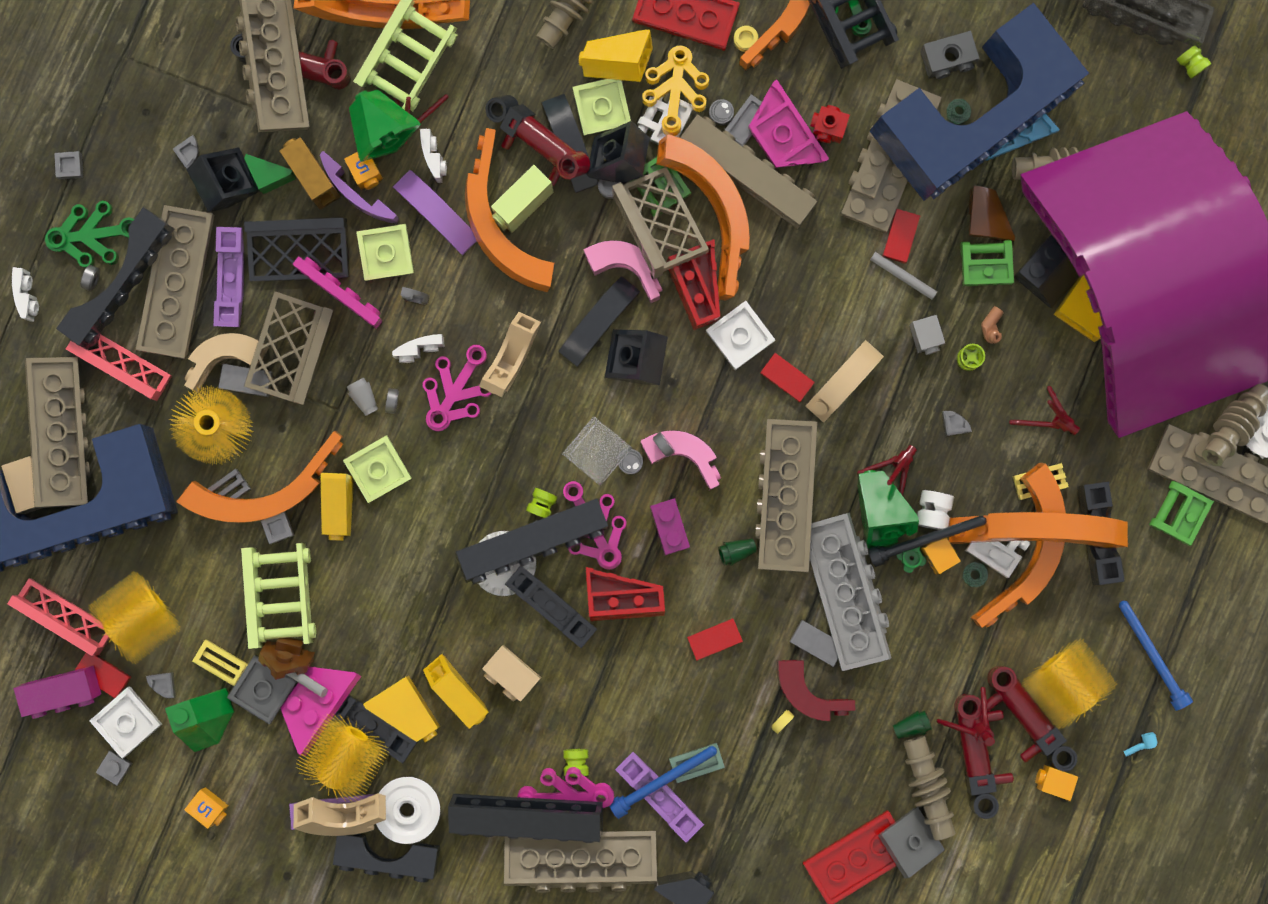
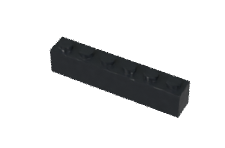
M594 499L456 551L455 557L465 583L472 581V584L475 585L487 580L486 576L496 573L499 576L511 571L510 566L518 563L520 567L534 562V557L543 555L544 558L558 553V548L565 545L567 549L573 548L581 544L580 540L589 537L590 540L599 538L604 535L603 531L608 528V524L598 499Z
M453 794L448 805L449 833L462 836L469 834L483 835L485 837L505 836L512 839L522 837L535 840L556 839L563 842L569 840L583 841L585 843L600 842L603 831V802Z

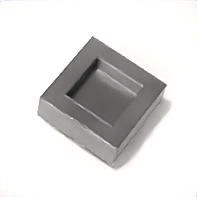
M79 151L55 153L56 178H83L82 153Z
M286 512L261 520L269 544L295 536Z
M110 750L96 773L113 784L120 785L133 763L126 758L122 759L116 752Z

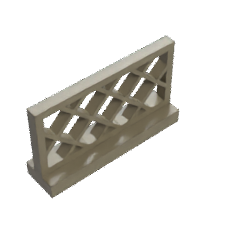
M667 167L622 185L620 182L612 186V196L654 279L663 276L664 271L709 252V248ZM664 176L667 181L665 190L653 187L654 180ZM638 187L645 189L646 192L641 200L632 197L630 190ZM650 191L663 195L659 205L646 201ZM666 197L677 201L678 205L675 211L662 207ZM644 206L657 210L653 221L642 217L641 212ZM660 212L673 216L670 226L656 222ZM677 217L687 220L689 225L686 232L673 228ZM654 227L667 231L664 241L653 238L652 232ZM670 233L684 237L680 247L667 243ZM687 238L698 241L701 248L694 251L685 249L684 246ZM668 248L677 251L676 259L666 263L662 256L664 249Z
M274 291L244 387L303 405L333 310ZM278 298L287 301L292 309L291 312L279 317L275 309ZM293 303L300 305L301 307L295 309ZM305 307L315 310L312 321L303 325L297 311ZM274 313L276 319L271 321L272 315ZM294 313L300 327L288 333L281 319ZM278 321L285 335L272 341L267 331L269 325ZM311 325L309 332H307L305 327ZM302 329L306 336V341L304 345L296 348L289 335ZM266 337L269 343L263 345ZM286 337L293 350L280 356L274 343ZM271 345L277 358L264 364L260 357L261 349ZM301 349H303L302 354H301V357H300L298 351L301 350ZM295 353L299 361L298 367L288 372L282 359ZM259 361L261 366L256 368L257 362ZM279 361L285 374L272 380L266 367ZM263 369L269 382L262 386L252 384L253 374ZM296 372L294 379L292 380L290 374ZM287 377L291 384L289 395L280 393L274 383ZM272 385L274 390L267 389L265 387Z

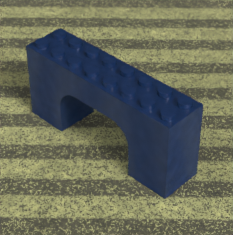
M1034 3L997 29L982 46V49L1006 79L1008 85L1006 99L975 122L968 125H955L941 116L919 87L884 113L870 129L869 132L923 201L930 196L936 199L950 185L957 183L970 170L972 171L977 168L986 158L994 155L1007 142L1014 140L1023 130L1031 127L1044 114H1048L1060 102L1068 99L1085 84L1083 79L1089 72Z
M138 424L92 438L102 473L100 492L92 501L84 505L32 520L26 514L16 513L3 470H0V573L5 571L4 567L13 566L15 568L28 564V559L37 558V560L49 558L52 556L53 551L68 552L76 549V544L85 543V545L97 543L100 541L99 537L101 536L112 538L124 534V529L138 530L147 527V522L150 521L160 523L172 519L171 515L178 513L154 429Z

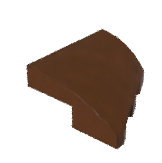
M973 186L970 190L969 236L991 238V240L996 241L1011 240L1014 242L1015 235L996 190Z

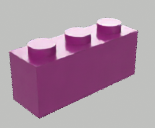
M94 666L34 680L13 688L21 717L31 715L32 719L47 715L48 710L55 709V713L71 709L70 705L78 703L79 707L94 703L93 699L101 695Z

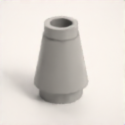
M365 378L347 386L349 391L347 394L365 416L378 410L370 383L366 382Z

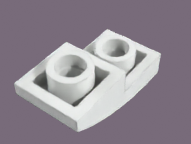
M420 129L421 144L427 165L437 183H442V176L447 174L446 161H442L440 153H433V151H437V138L433 136L430 129Z
M13 267L12 289L18 313L22 319L34 322V316H37L39 311V303L37 297L28 294V290H31L32 277L29 271Z
M442 334L414 339L392 351L393 357L399 359V363H412L414 358H420V348H424V352L439 351L438 347H444V337Z

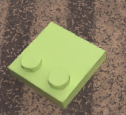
M604 79L573 87L584 136L608 131L631 121L622 80Z
M406 224L357 231L365 281L414 273Z
M387 435L343 460L368 503L412 479Z

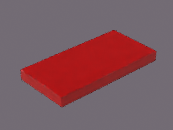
M638 0L632 22L725 51L740 3L733 0Z
M888 810L802 862L827 904L839 902L897 866L878 837L881 832L895 822Z

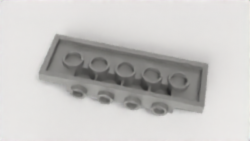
M850 513L812 523L810 561L842 671L892 658L885 637V633H887L886 628L889 627V620L886 613H881L879 603H882V596L879 589H874L872 579H875L873 566L871 564L867 565L865 555H868L867 544L864 540L860 541L859 536H856Z

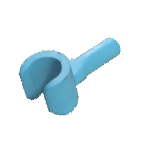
M1154 732L1142 734L1143 743L1123 751L1125 756L1127 757L1139 750L1156 747V734Z

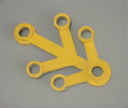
M685 46L673 47L668 53V60L657 68L651 67L647 69L645 73L647 83L654 85L660 81V77L673 69V77L654 90H646L642 95L644 105L652 107L657 103V100L670 92L668 115L662 120V132L665 135L676 136L681 131V120L678 117L680 93L688 99L694 111L702 112L706 108V98L703 95H697L682 78L684 70L694 80V85L697 89L704 90L709 85V76L706 73L699 72L691 63L692 53ZM683 55L684 58L678 59L676 56ZM650 74H656L657 77H656V78H650L649 75H650ZM704 79L706 82L701 84L698 80ZM653 96L654 99L649 101L646 97ZM701 101L703 102V104L701 106L695 105V102ZM674 121L676 122V124L670 126L667 124V122Z

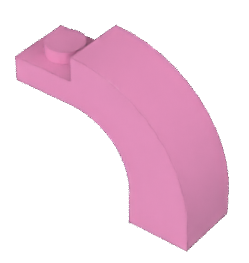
M605 241L584 249L585 257L594 276L611 268H626L637 275L650 303L660 299L659 292L662 291V288L657 278L652 279L651 276L653 275L637 246L622 241Z
M681 431L661 432L675 450L672 455L687 457L696 464L709 490L719 486L717 480L721 479L715 465L712 467L709 465L717 457L705 442L694 435ZM656 434L640 441L651 464L666 458L653 441V437Z

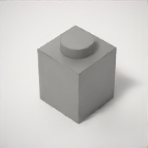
M937 315L913 321L909 325L918 353L925 351L926 355L939 352V347L945 344Z

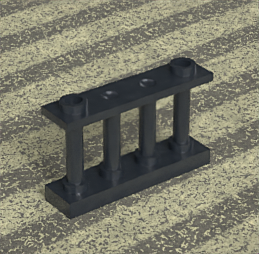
M808 0L841 69L858 61L856 57L857 52L883 40L885 46L899 40L897 28L890 21L881 0H864L868 9L844 21L838 19L835 8L850 0ZM872 18L878 31L853 44L850 43L846 30Z

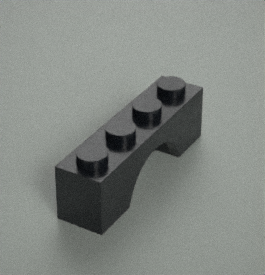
M1109 482L1077 487L1081 515L1111 518L1113 504ZM1086 545L1092 585L1125 582L1121 556L1116 548Z
M365 834L337 836L333 865L339 866V870L354 871V868L364 869V873L369 875H379V872L389 873L391 878L403 879L404 875L414 877V881L429 882V879H434L436 876L440 845L415 842L405 855L389 859L379 856L371 849Z

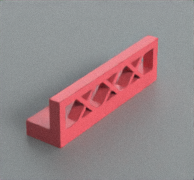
M101 334L98 340L99 348L88 350L73 341H70L66 350L155 401H158L172 375ZM102 341L108 344V346L103 347ZM115 348L118 350L120 360L110 363L106 359L105 350ZM100 352L101 357L96 355L95 353ZM123 353L130 358L124 359ZM136 360L139 362L141 373L131 375L127 371L126 363ZM121 364V365H122V369H120V368L117 367L116 365ZM144 366L148 367L151 370L145 371ZM158 373L163 376L157 389L149 385L147 375ZM142 376L143 381L139 380L138 377Z
M32 578L27 580L19 595H12L7 603L91 656L100 655L110 639L108 635H104L99 643L91 639L89 628L98 626L104 629L100 625L101 623L91 614ZM32 586L40 591L42 601L32 603L25 598ZM52 601L59 602L63 614L55 616L50 614L47 603ZM77 613L82 616L84 627L75 629L70 626L68 615Z

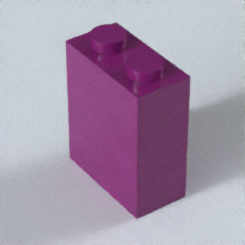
M675 498L650 506L664 555L690 548Z

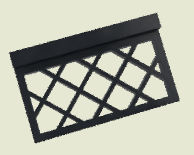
M347 218L244 222L245 232H247L249 281L309 279L304 274L294 275L298 271L296 268L289 275H284L277 269L285 258L292 264L295 262L289 254L297 245L307 253L306 257H311L320 265L321 269L319 272L325 269L335 278L349 277L346 233ZM331 233H341V244L334 251L325 240ZM307 234H312L319 241L311 251L300 243ZM317 234H325V236L321 239ZM282 235H287L294 241V244L286 253L275 244ZM292 235H301V236H300L298 239H296V238H294ZM263 236L270 244L260 253L254 248L253 237ZM268 236H276V237H275V238L273 239V241H272ZM321 244L332 252L324 263L313 255ZM272 246L283 255L275 265L264 257ZM340 249L342 251V257L338 254ZM254 253L258 255L256 259H254ZM334 256L342 262L343 273H333L326 267ZM260 259L271 267L265 276L255 275V265ZM273 271H275V272H276L277 274H279V275H271V274H272Z

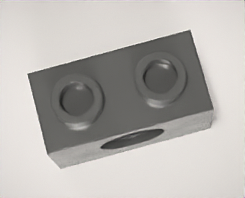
M971 31L926 43L920 50L928 79L933 77L943 79L950 76V72L957 70L960 73L970 71L979 60ZM945 53L954 54L956 61H948L945 58Z

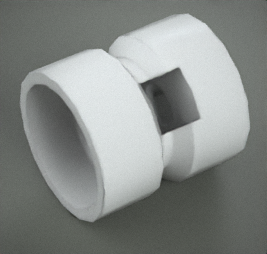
M922 490L919 503L922 506V510L917 513L919 518L918 526L936 530L948 527L950 517L947 515V512L952 510L954 496Z

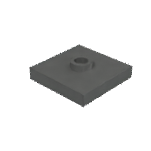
M254 655L227 698L270 725L297 681L286 674L285 678L275 680L271 675V670L267 666L264 667L258 661L259 656Z
M918 807L910 810L878 835L905 879L910 878L945 851L940 841L933 839L930 826L924 823L925 817Z

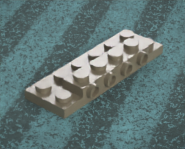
M239 0L241 12L239 16H236L237 32H242L243 41H239L240 55L246 58V65H243L244 80H249L250 89L246 90L247 104H252L253 111L256 113L258 132L308 130L309 120L291 0Z
M896 79L886 105L881 103L876 117L880 118L918 88ZM922 90L937 109L942 97ZM869 132L867 140H870L868 149L863 148L857 161L861 163L859 171L854 170L848 184L852 185L841 216L886 233L908 180Z
M78 357L26 358L25 373L34 508L84 505L88 503L86 477H89L90 468L89 462H85L84 452L88 451L87 437H83V428L86 427V415L81 413V403H84V389H80Z
M767 419L766 448L761 450L760 464L764 465V475L759 474V489H763V498L758 499L757 514H761V524H756V539H760L758 569L809 572L817 422Z
M1170 424L1166 425L1147 470L1170 481L1178 482L1207 498L1268 525V463L1267 466L1258 463L1259 458L1249 453H1244V456L1235 453L1234 456L1227 457L1221 466H1213L1202 456V452L1208 445L1209 434L1199 432L1198 435L1190 434Z
M656 831L602 832L600 842L593 843L573 840L563 842L556 839L535 840L533 838L519 837L512 839L505 837L504 886H530V888H535V892L548 893L550 888H561V892H575L576 887H586L588 892H599L601 887H611L612 891L621 892L626 891L627 886H632V884H655L657 882Z

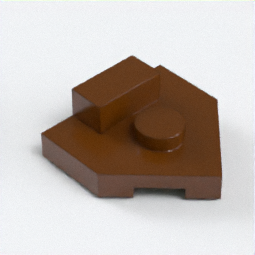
M278 638L276 643L266 641L259 653L258 661L264 667L267 666L271 670V675L277 680L285 678V674L295 672L297 675L307 673L314 660L315 652L303 650L304 642L302 640Z

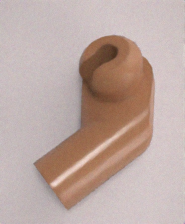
M995 306L981 324L984 338L989 343H998L1002 339V334L999 333L996 323L1004 312Z

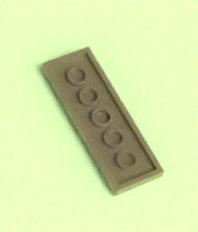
M164 205L161 219L175 228V230L172 232L171 240L162 246L157 253L156 261L152 264L136 345L137 351L187 359L214 214Z

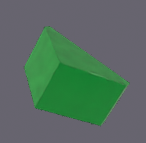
M248 154L244 157L258 189L263 194L279 188L296 178L291 169Z

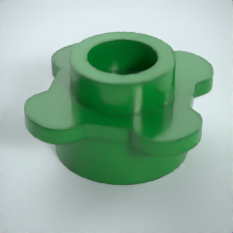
M920 547L897 555V558L904 565L903 569L905 572L911 573L914 568L926 564V558L919 551ZM910 556L914 557L912 561L909 559Z

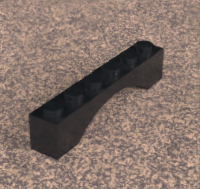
M143 207L129 226L127 254L122 268L114 281L93 300L71 308L56 329L81 347L90 349L91 346H94L100 339V333L105 326H108L113 321L117 309L128 300L132 288L141 282L147 267L156 261L157 253L162 246L171 240L172 232L175 228Z

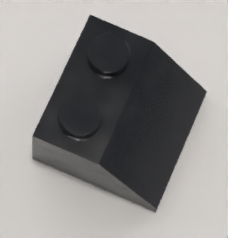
M632 121L595 136L589 159L590 169L586 175L589 178L616 183L621 182L622 184L642 177L650 137Z
M239 147L200 155L186 169L208 213L229 208L260 192Z
M1052 235L1039 246L1014 275L1016 280L1049 308H1052L1079 277L1072 262Z
M613 329L604 378L638 384L660 385L668 337L648 330Z
M688 871L657 877V882L654 884V890L674 904H707L714 894L713 886L710 882L711 879L700 871L697 874Z

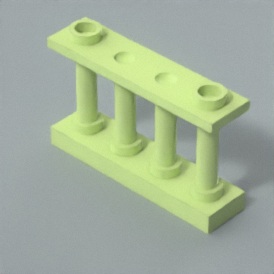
M400 0L353 82L361 87H366L367 84H374L403 102L402 108L404 110L406 97L409 96L411 97L410 110L413 112L420 101V98L417 96L446 47L451 48L458 35L455 33L457 30L455 26L450 25L446 31L416 12V8L413 7L415 1ZM404 20H412L442 39L435 52L403 33V29L400 27ZM392 41L395 43L397 41L429 60L422 74L390 54L391 51L388 48ZM379 63H387L416 81L417 83L411 93L408 95L378 76V72L375 70Z
M297 543V552L262 555L256 552V548H241L248 649L262 648L263 642H266L267 639L303 636L304 644L313 643V638H316V625L311 623L307 563L311 562L310 549L306 548V544ZM298 562V577L263 580L261 577H258V567H261L263 564ZM298 586L300 588L299 602L276 604L260 602L259 592H262L264 589ZM301 611V627L265 629V627H262L261 617H264L265 614Z

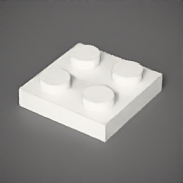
M747 301L706 329L710 338L734 370H737L775 342L773 336Z
M127 687L90 720L92 725L122 759L162 725L131 687Z

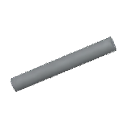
M877 252L871 257L870 260L931 300L936 295V290Z
M295 672L286 674L321 698L328 692L327 688L305 674L297 675Z

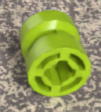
M1197 44L1176 59L1180 65L1186 67L1187 74L1191 79L1211 65L1208 58L1201 55V49Z
M968 344L958 352L957 364L963 370H975L985 361V351L978 344Z
M535 488L532 494L534 497L533 501L528 504L526 511L542 518L549 517L551 515V506L556 503L558 497ZM538 502V503H541V504H543V505H546V508H545V507H542V506H540V505H538V504H536V503Z
M588 749L563 750L564 759L567 763L564 767V776H566L567 770L571 767L578 768L584 776L589 775V767L585 765L588 758ZM570 774L569 776H570V777H575V776H577V775H575V774Z

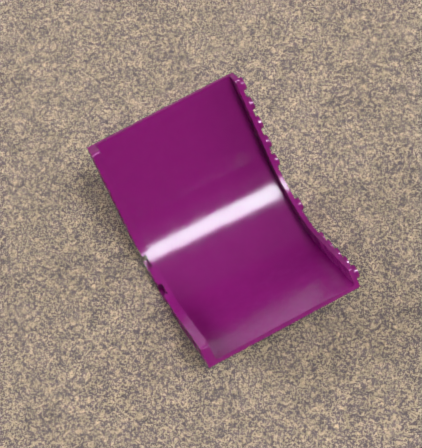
M1186 111L1020 174L1024 196L1062 247L1079 277L1085 276L1090 287L1086 293L1093 312H1099L1103 324L1098 329L1103 351L1107 419L1118 438L1268 381V221L1251 189L1249 179L1241 175L1236 164L1225 156L1224 150L1213 142L1211 135L1201 128L1197 119H1194Z

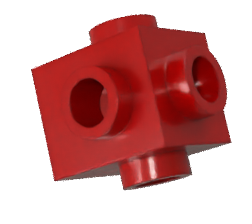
M832 105L821 106L819 113L814 112L810 127H814L813 135L817 136L816 139L821 142L831 143L833 141L840 144L850 115L840 112L841 109Z

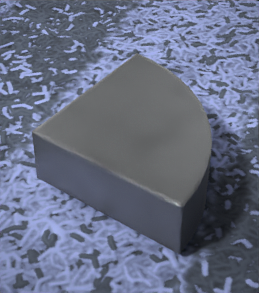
M193 135L173 148L186 169L198 158L199 146Z
M402 287L401 296L405 301L424 305L428 304L429 295Z
M942 411L946 436L972 432L969 423L961 415L953 411Z
M173 672L146 676L149 686L156 693L166 698L176 697Z

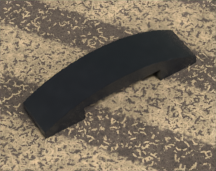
M565 94L541 102L553 133L575 151H582L588 156ZM586 174L570 179L575 193L598 185L597 179L589 178Z
M621 276L579 323L558 352L578 367L609 327L638 296L640 291Z
M519 566L505 583L509 589L526 601L580 648L585 645L597 630L596 627L523 566Z
M349 694L335 716L340 721L344 719L348 725L350 721L352 727L366 733V736H375L368 738H374L371 741L380 744L378 746L383 748L386 753L404 764L418 742L367 710L363 705L364 703Z

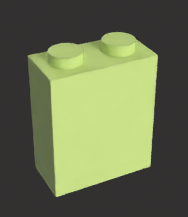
M533 165L491 206L494 213L492 217L495 219L498 227L503 231L508 229L513 233L554 193L551 181Z

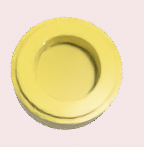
M742 26L734 34V45L742 52H746L758 40L757 31L750 26Z
M786 710L771 726L772 729L778 734L795 715Z

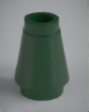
M751 538L723 542V545L718 547V552L723 565L729 564L732 566L756 553L757 548L754 540Z
M916 711L893 725L898 739L927 734V731L932 730L926 711Z

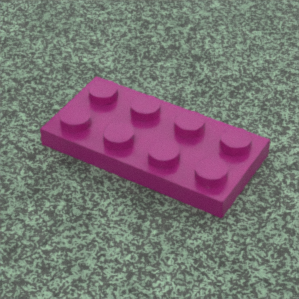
M298 256L293 263L297 270L377 329L382 323L379 317L381 314L379 310L368 302L364 306L359 302L361 298L348 287L344 291L339 287L341 283L328 272L323 275L319 272L321 268L318 264L308 257L303 260Z

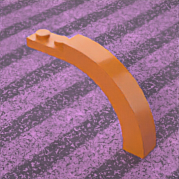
M294 0V9L334 22L385 28L400 0ZM413 0L415 1L413 5L416 8L415 11L435 24L469 20L470 0ZM404 20L400 27L401 29H423V27L412 20Z
M790 0L779 19L740 57L739 64L745 70L750 66L755 68L763 60L764 56L762 54L768 48L773 50L781 41L779 37L788 43L803 23L810 6L809 1Z
M486 128L484 136L479 135L477 150H481L480 159L475 158L473 173L475 174L468 173L466 179L465 205L471 230L483 252L502 272L523 285L548 292L551 287L554 263L537 259L521 251L505 237L492 217L487 196V181L496 130Z
M667 134L659 140L656 165L671 168L689 178L703 191L712 204L719 221L722 239L718 294L719 300L726 301L734 297L738 291L739 282L736 279L737 271L741 266V257L739 255L749 250V224L743 201L729 175L713 157L691 142Z
M333 431L302 473L292 483L274 494L255 499H235L219 495L193 481L177 500V503L196 514L224 522H252L278 515L304 500L321 483L314 477V474L320 475L328 465L325 462L330 454L335 456L343 446V443L340 442L343 436Z
M1038 463L1020 477L1033 499L1036 512L1066 513L1060 488L1046 463ZM1037 541L1033 556L1024 572L1010 587L971 617L975 624L981 628L984 626L989 627L998 620L997 616L1004 610L1006 612L1012 610L1018 604V599L1027 605L1034 600L1054 575L1060 562L1065 542Z
M990 513L984 516L987 519L985 525L949 537V542L952 544L997 541H1053L1086 544L1101 548L1128 547V522L1106 517L1066 513ZM978 516L950 518L949 526Z

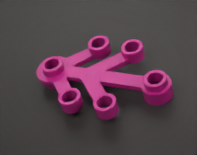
M473 345L468 348L466 353L468 361L454 384L449 370L451 368L450 360L444 356L436 360L435 365L440 371L446 395L441 405L436 393L438 389L437 381L434 378H426L423 381V389L427 392L431 408L426 415V423L432 430L443 431L453 420L465 417L476 418L479 416L480 408L475 403H469L465 408L450 411L454 402L477 396L489 397L492 395L490 392L483 394L479 386L463 389L476 366L482 365L487 359V353L482 346ZM480 352L482 357L479 360H474L473 354ZM441 360L448 362L447 367L444 369L439 367ZM429 381L435 383V387L432 390L426 388V384ZM471 406L477 408V413L474 415L468 413V409ZM436 415L443 416V421L439 424L434 421Z
M575 481L568 482L563 489L565 498L573 501L575 506L585 503L582 498V486ZM572 487L578 489V494L574 497L569 495V489ZM604 494L600 498L601 509L606 521L610 508L615 503L613 496L610 494ZM605 497L612 499L610 506L603 505L602 500ZM622 516L613 518V530L608 544L604 536L594 539L599 549L585 546L581 543L579 544L580 550L578 552H573L571 548L568 549L569 552L574 555L583 554L596 558L599 565L604 569L616 568L622 559L621 552L617 546L621 532L626 527L625 518ZM622 519L624 521L623 527H615V520ZM608 552L614 555V559L611 562H607L604 559L605 554Z
M571 767L567 770L566 782L557 776L556 772L551 768H546L542 771L541 783L546 786L553 785L560 792L537 793L533 787L524 786L517 795V797L603 802V808L610 806L614 800V792L608 784L598 783L595 785L582 775L581 771L576 767ZM575 774L577 778H572L569 775ZM545 775H550L552 779L545 778ZM569 784H579L586 791H577ZM603 795L605 798H599L597 796Z

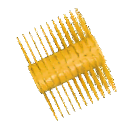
M207 386V395L201 390L196 396L195 394L191 396L193 398L188 400L190 403L182 399L195 412L186 406L184 407L196 416L192 414L189 416L175 411L184 417L177 416L181 424L170 425L178 426L177 428L185 431L182 432L171 428L179 431L176 435L184 436L180 438L183 440L180 445L192 450L190 452L193 454L191 458L194 459L196 457L199 461L200 458L201 461L202 459L206 461V457L210 458L211 461L212 458L213 465V458L215 464L216 456L217 465V458L222 462V457L226 454V457H234L232 453L238 454L234 448L240 451L230 440L239 446L241 445L229 436L237 440L239 439L232 435L249 440L240 435L251 436L241 427H245L248 432H254L247 428L253 426L239 419L249 423L253 422L246 420L248 417L246 415L248 414L241 411L242 409L240 408L244 406L240 405V402L236 401L233 406L229 402V400L232 401L233 397L230 396L232 393L226 394L219 389L217 393L216 388L212 401L213 390L211 394L209 389L208 397ZM169 419V420H171V421L177 423V422H176V419ZM214 422V426L209 429L210 425Z
M140 580L138 582L139 585H136L134 589L131 585H126L123 582L125 585L123 589L127 593L126 596L123 592H118L115 589L117 592L116 596L110 595L113 599L117 598L118 600H115L112 606L110 600L107 603L104 599L105 602L103 603L110 607L109 609L108 607L106 609L102 608L103 611L107 610L108 612H105L103 615L101 614V624L104 628L102 630L106 632L104 635H108L110 641L112 640L114 644L118 645V648L120 646L121 650L123 649L124 652H129L135 657L137 653L139 654L140 648L144 650L145 644L149 646V644H153L154 640L157 642L155 637L160 634L156 631L159 628L161 630L165 629L163 625H166L168 622L170 623L168 619L171 615L168 612L169 610L166 609L167 606L163 603L165 601H162L159 595L151 590V587L149 589L148 585L143 584V580ZM161 630L159 631L162 636H163V634H167V633H165L164 631H163V632H162Z
M1080 645L1072 653L1069 648L1066 652L1054 654L1053 657L1040 666V669L1036 670L1038 673H1034L1035 675L1032 676L1034 679H1038L1032 687L1035 686L1037 692L1040 689L1041 693L1039 695L1042 694L1043 700L1047 701V705L1051 706L1050 708L1054 709V713L1061 717V721L1070 720L1074 715H1079L1080 717L1082 713L1099 702L1098 699L1103 698L1101 697L1103 696L1102 694L1109 688L1107 686L1111 684H1102V679H1100L1102 674L1097 676L1099 685L1095 682L1096 680L1093 681L1091 679L1092 675L1095 676L1094 672L1096 670L1094 667L1096 665H1094V661L1091 663L1087 661L1089 657H1085L1087 654L1083 652L1085 649H1078Z
M332 721L327 728L320 726L326 731L319 729L324 734L322 737L316 735L321 740L314 738L319 742H314L319 747L317 748V746L311 744L316 748H311L314 752L309 751L313 755L308 754L311 757L309 760L313 759V761L304 760L309 764L304 768L312 771L309 773L317 775L313 777L318 779L312 780H319L320 782L318 783L324 784V786L333 789V791L334 789L341 791L343 788V791L350 795L348 792H352L357 785L359 787V784L362 783L361 781L366 782L362 778L369 780L364 775L367 773L372 774L367 769L374 771L369 767L372 765L371 761L374 759V761L379 762L375 758L382 760L377 756L382 755L379 753L380 750L377 749L378 746H373L378 743H371L372 741L368 740V737L375 736H366V733L352 727V725L340 726L339 722L336 721L335 723Z

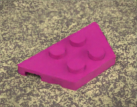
M775 80L751 120L748 129L775 168L827 161L829 157L779 82Z
M310 667L308 672L304 673L327 688L328 692L321 698L302 684L297 683L280 708L298 754L306 756V753L313 747L311 744L314 745V742L317 741L314 738L318 739L316 735L320 736L319 733H322L319 729L324 731L320 726L326 728L322 723L328 725L324 720L330 722L328 719L331 720L361 678L359 674Z

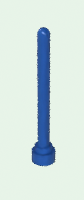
M1121 601L1119 608L1171 693L1170 698L1172 699L1170 703L1175 711H1178L1193 702L1188 692L1185 693L1183 689L1180 690L1129 603Z
M708 747L627 797H615L610 805L612 812L618 819L628 814V810L631 809V805L717 754L716 747Z

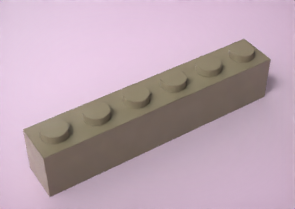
M697 114L680 138L704 150L722 166L734 184L798 229L817 203L814 199L815 195L806 188L802 190L794 185L795 181L787 174L781 175L774 170L775 166L768 160L763 159L761 161L754 156L756 153L747 145H739L735 142L736 138L726 130L721 132L715 127V122L707 116L702 118Z

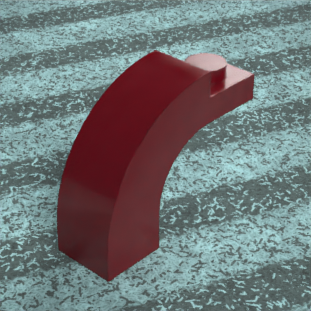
M777 660V677L780 688L791 705L804 715L817 720L830 721V711H834V715L837 716L849 715V711H855V700L821 699L815 697L805 684L803 660Z

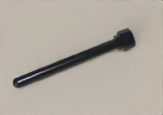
M978 516L887 548L878 545L869 548L870 558L873 565L878 567L884 565L885 561L889 560V557L986 524L987 519L984 516Z

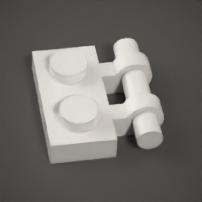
M663 97L657 100L654 106L648 107L644 116L640 117L637 123L638 127L645 134L647 130L654 132L650 141L659 145V140L666 136L662 132V120L668 115L669 102L668 104L662 102ZM681 99L678 109L681 131L676 137H680L693 111L691 104ZM657 111L663 112L659 123L652 121ZM669 121L667 124L673 126L676 122Z
M999 541L970 543L965 551L1006 578H1009L1022 558L1014 550L1018 546L1025 551L1030 542L1009 541L1007 546Z

